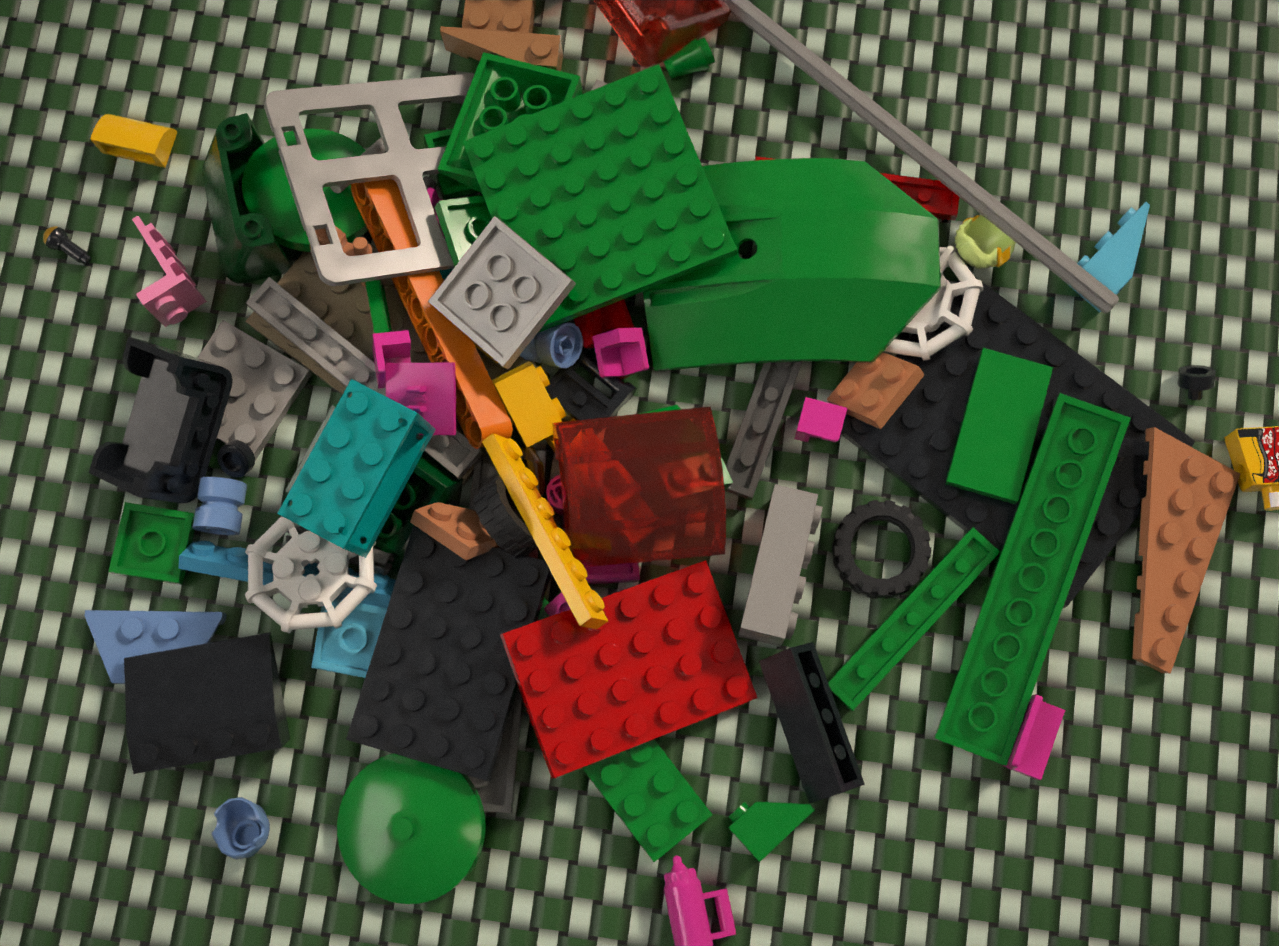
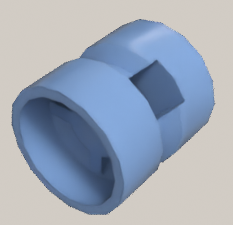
M570 322L562 323L537 333L520 356L528 361L545 363L546 365L559 368H568L574 365L582 352V333L575 324Z
M201 477L197 499L202 502V506L195 508L192 528L211 534L239 535L243 514L238 511V507L243 506L245 503L247 484L229 478Z

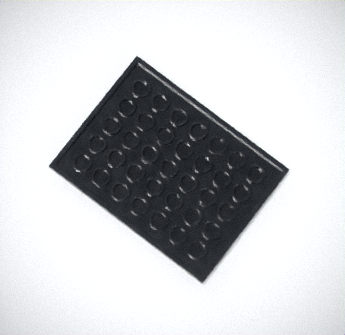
M982 282L983 291L978 296L971 324L973 331L970 335H963L930 356V360L923 361L921 357L896 354L895 357L919 366L924 373V377L882 429L847 414L844 419L841 435L965 532L974 527L1001 553L1059 393L1130 417L1129 425L1063 608H1066L1141 513L1142 499L1146 496L1147 475H1143L1144 461H1148L1149 442L1145 441L1146 429L1155 427L1190 447L1196 441ZM963 294L953 297L950 312L958 317L964 298ZM944 321L937 330L927 332V341L948 329L951 325ZM913 334L908 341L919 343L918 334ZM983 348L1053 367L1022 489L1016 504L945 484L980 353Z

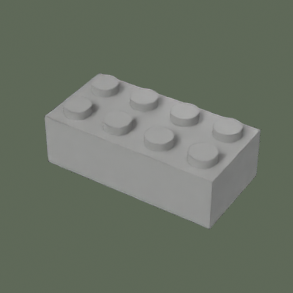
M777 484L774 485L738 637L781 647L785 639L791 640L798 613L791 612L793 603L799 604L806 582V577L800 576L801 568L807 569L815 543L808 541L809 534L815 535L823 508L816 505L818 494Z

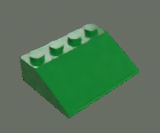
M483 52L438 166V172L481 192L463 141L583 94L580 76Z

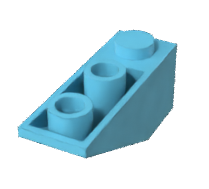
M1147 202L1137 211L1131 207L1117 222L1121 228L1114 235L1108 231L1094 246L1098 252L1091 259L1085 255L1077 263L1116 295L1133 276L1150 204ZM1079 294V295H1080L1083 299H1085L1091 306H1093L1098 312H1101L1097 307H1095V306H1094L1092 303H1090L1086 298H1084L1081 294Z

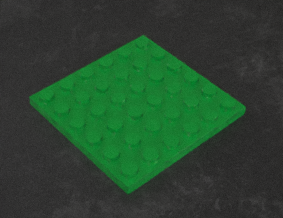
M659 64L463 141L491 218L495 216L504 222L576 283L539 332L737 255L736 245Z

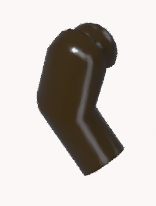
M525 445V448H520L522 451L520 458L524 465L536 476L538 480L536 487L540 495L546 494L544 465L536 450L531 446L526 447Z

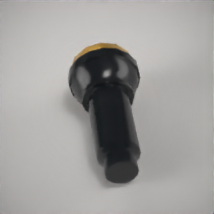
M53 226L44 232L43 241L48 248L63 251L84 265L90 263L92 257L87 254V251L69 240L64 229Z

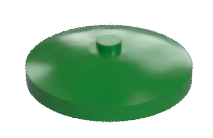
M303 129L311 155L316 160L360 156L366 151L357 142L342 134L324 129ZM293 131L283 133L287 146L298 145ZM273 137L255 151L245 167L242 179L244 205L247 214L258 213L264 215L269 220L278 244L294 250L311 252L310 243L306 231L303 229L278 152V144L276 138ZM351 184L339 194L335 193L330 186L323 188L334 225L346 234L347 242L352 243L355 238L361 237L366 233L368 228L352 196Z
M392 753L367 765L358 773L347 788L340 804L337 819L339 848L351 874L372 894L399 904L424 903L449 893L471 873L483 848L486 827L485 814L477 789L467 775Z

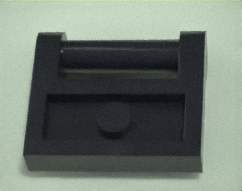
M582 346V352L574 365L568 368H560L549 381L550 385L545 387L551 400L557 397L564 411L597 437L620 408L632 398L637 388L630 382L624 383L618 377L601 378L597 361L590 356L591 351ZM582 366L616 394L611 400L608 399L575 371Z

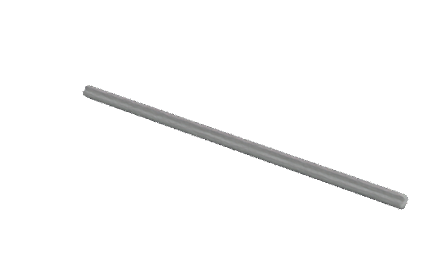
M715 0L1100 311L1107 314L1115 307L1119 301L1116 294L750 1Z

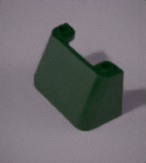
M247 113L229 117L218 125L202 166V177L221 269L230 281L237 284L285 274L293 265L290 253L283 251L276 241L269 220L264 215L258 213L247 214L244 205L242 179L245 167L255 151L265 143Z

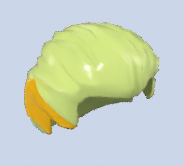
M983 215L966 218L963 224L959 225V230H956V236L954 237V243L960 258L966 264L977 269L1002 266L1010 259L1016 244L1015 241Z

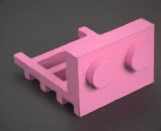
M136 216L132 219L166 273V276L136 293L142 305L165 327L170 324H177L183 321L189 312L207 301L196 289L194 280L187 274L184 264L177 258L175 250L152 223L145 226L141 218Z

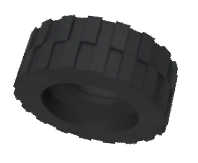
M499 475L474 494L473 504H475L476 514H478L480 522L487 530V533L496 541L500 548L502 547L505 552L513 555L515 558L527 556L538 548Z

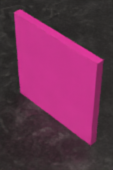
M455 362L385 363L386 397L421 415L436 429L433 435H456Z

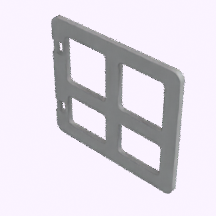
M473 73L277 90L267 95L264 103L265 112L278 144V152L303 229L306 231L311 246V253L318 275L325 284L341 286L454 268L446 240L443 238L422 177L423 175L439 173L438 166L446 146L415 149L410 143L398 106L453 100L464 101L474 77ZM368 109L373 112L386 153L328 160H316L312 157L299 119L300 115ZM293 130L298 145L287 146L283 131ZM379 180H394L400 190L418 247L357 256L346 255L343 252L323 188ZM325 228L330 244L320 245L315 230Z

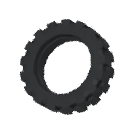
M873 500L865 505L855 507L841 521L832 543L833 564L840 573L841 580L844 583L847 582L854 592L858 594L861 592L867 595V597L877 599V597L889 599L907 592L925 573L929 565V558L931 557L930 536L928 530L925 531L922 526L923 521L918 515L915 517L911 513L910 508L904 505L901 507L896 505V502L890 500L885 502ZM872 521H887L898 526L907 535L911 545V558L907 567L899 575L889 579H876L864 574L856 566L851 554V542L855 532L864 524Z

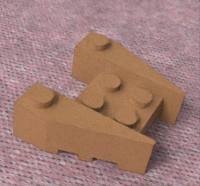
M465 0L462 28L440 27L446 51L466 59L471 57L480 61L483 52L558 71L562 69L563 50L560 35L533 33L536 0Z

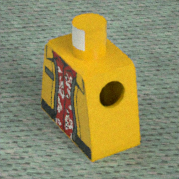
M1279 426L1235 429L1224 438L1233 469L1240 473L1238 484L1241 491H1262L1264 510H1279Z

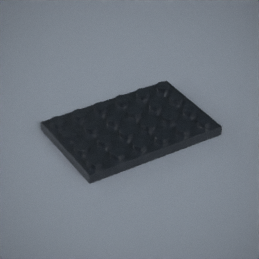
M413 526L346 740L490 781L518 688L500 635L538 620L551 577V571L546 562L528 556L515 558L513 555L505 552V550L492 547L486 553L469 560H464L427 533Z

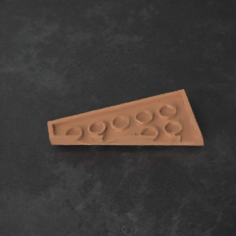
M1153 427L1146 429L1145 441L1149 442L1148 461H1144L1143 475H1147V492L1141 503L1138 555L1143 556L1142 576H1137V590H1141L1140 611L1135 614L1132 659L1161 673L1171 674L1240 473Z

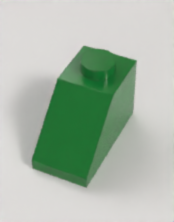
M743 802L728 816L733 823L727 828L752 856L760 862L815 809L810 804L754 802L749 807L746 802Z

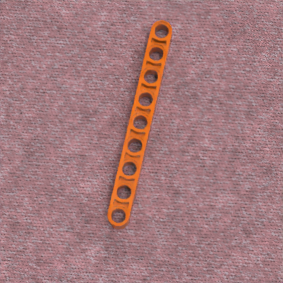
M388 179L351 184L352 196L378 252L418 247L400 190L394 180ZM440 271L391 278L430 362H455L456 417L469 444L475 449L484 447L482 441L492 433L507 439L511 438L513 429L510 417L473 340L428 302L444 281Z

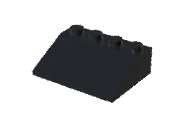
M271 632L124 658L126 737L133 774L282 748L290 740Z

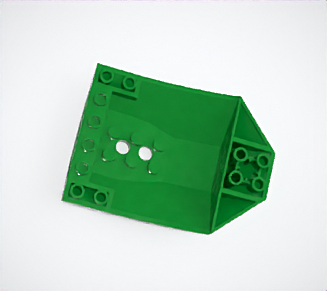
M793 158L702 166L736 245L737 255L643 291L654 370L666 371L719 365L796 361H856L873 363L941 289L938 219L865 161L833 158ZM746 241H753L757 244L755 255L749 259L739 257V247Z

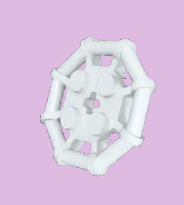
M952 245L947 248L940 247L941 289L902 331L918 334L919 343L894 339L883 352L921 357L923 361L930 360L931 355L963 335L969 336L973 331L971 324L979 293L983 291V284L981 280L974 277L960 258L957 248ZM946 267L952 269L960 282L951 284L943 276V271ZM963 294L964 298L958 317L951 313L950 309L953 297ZM944 321L951 325V327L927 341V332L937 330Z
M281 516L253 545L249 544L245 551L248 555V591L245 593L248 603H254L281 626V631L290 633L292 630L332 626L335 629L342 627L341 623L369 593H374L377 584L374 582L373 547L376 541L366 558L359 556V577L356 578L350 576L348 565L349 559L357 556V554L347 551L311 531L298 534L295 527H299V525ZM289 530L292 538L277 553L269 552L268 550ZM366 537L361 540L362 544H365L367 541ZM263 562L273 564V581L266 585H263ZM309 563H318L319 574L316 576L309 574L305 577L303 576L305 572L304 567ZM346 587L353 588L334 608L332 602ZM277 593L282 594L291 602L289 610H284L270 596ZM317 604L318 607L325 606L327 612L300 614L302 608H308L307 605Z

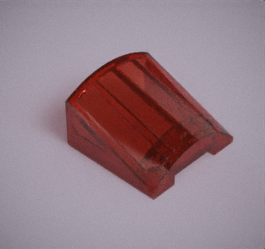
M711 406L552 423L556 460L559 459L565 533L571 542V546H569L574 558L578 559L584 567L725 555V488L719 442Z

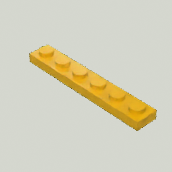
M492 433L482 443L579 626L598 629L608 622L603 612L605 608L604 602L597 592L591 590L586 580L588 574L585 567L578 559L574 558L569 549V546H571L569 537L556 525L552 517L554 516L552 506L545 498L541 497L536 487L538 485L536 476L530 469L525 467L520 458L522 451L519 445L511 438L507 439Z

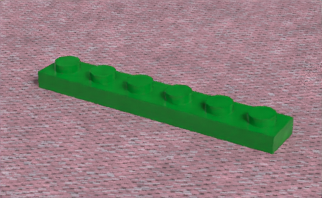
M972 527L828 681L832 694L850 711H854L992 562L1000 551Z

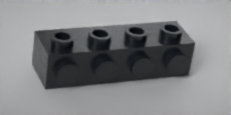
M814 643L790 647L760 660L759 663L765 682L770 691L777 716L781 722L809 804L865 785Z

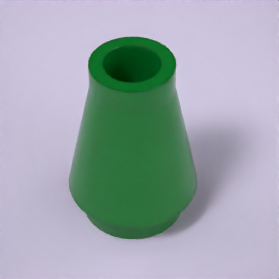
M705 37L699 40L694 38L663 62L672 80L679 76L708 70L709 65L716 61Z

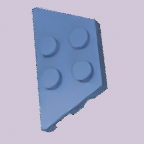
M85 610L84 615L111 683L125 684L124 658L209 643L219 625H223L226 620V614L223 612Z

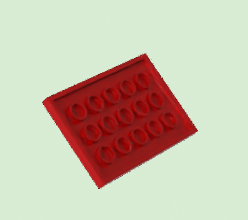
M706 560L602 597L601 599L605 606L603 612L608 622L598 629L579 626L571 609L500 635L551 778H557L758 698Z

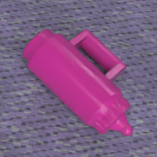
M674 856L671 872L664 875V894L674 945L713 946L712 940L736 935L727 888L703 893L701 881L697 878L696 870L694 868H687L682 863L680 856ZM714 897L720 931L711 933L704 899Z

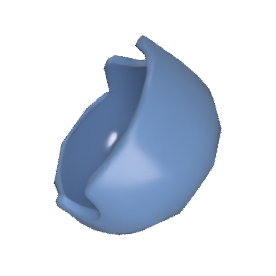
M243 797L228 799L215 810L214 815L217 819V824L211 834L223 854L236 860L252 857L266 843L269 836L270 823L265 811L259 805Z

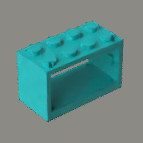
M351 379L277 514L347 551L366 558L436 429L417 412ZM419 434H423V438L421 440H418ZM366 537V543L362 544L361 540Z

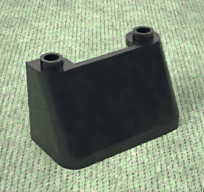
M128 337L123 353V364L128 372L141 376L123 442H106L102 444L93 456L89 473L140 498L182 504L189 503L195 500L198 495L200 478L206 476L232 389V374L228 369L217 364L144 340Z

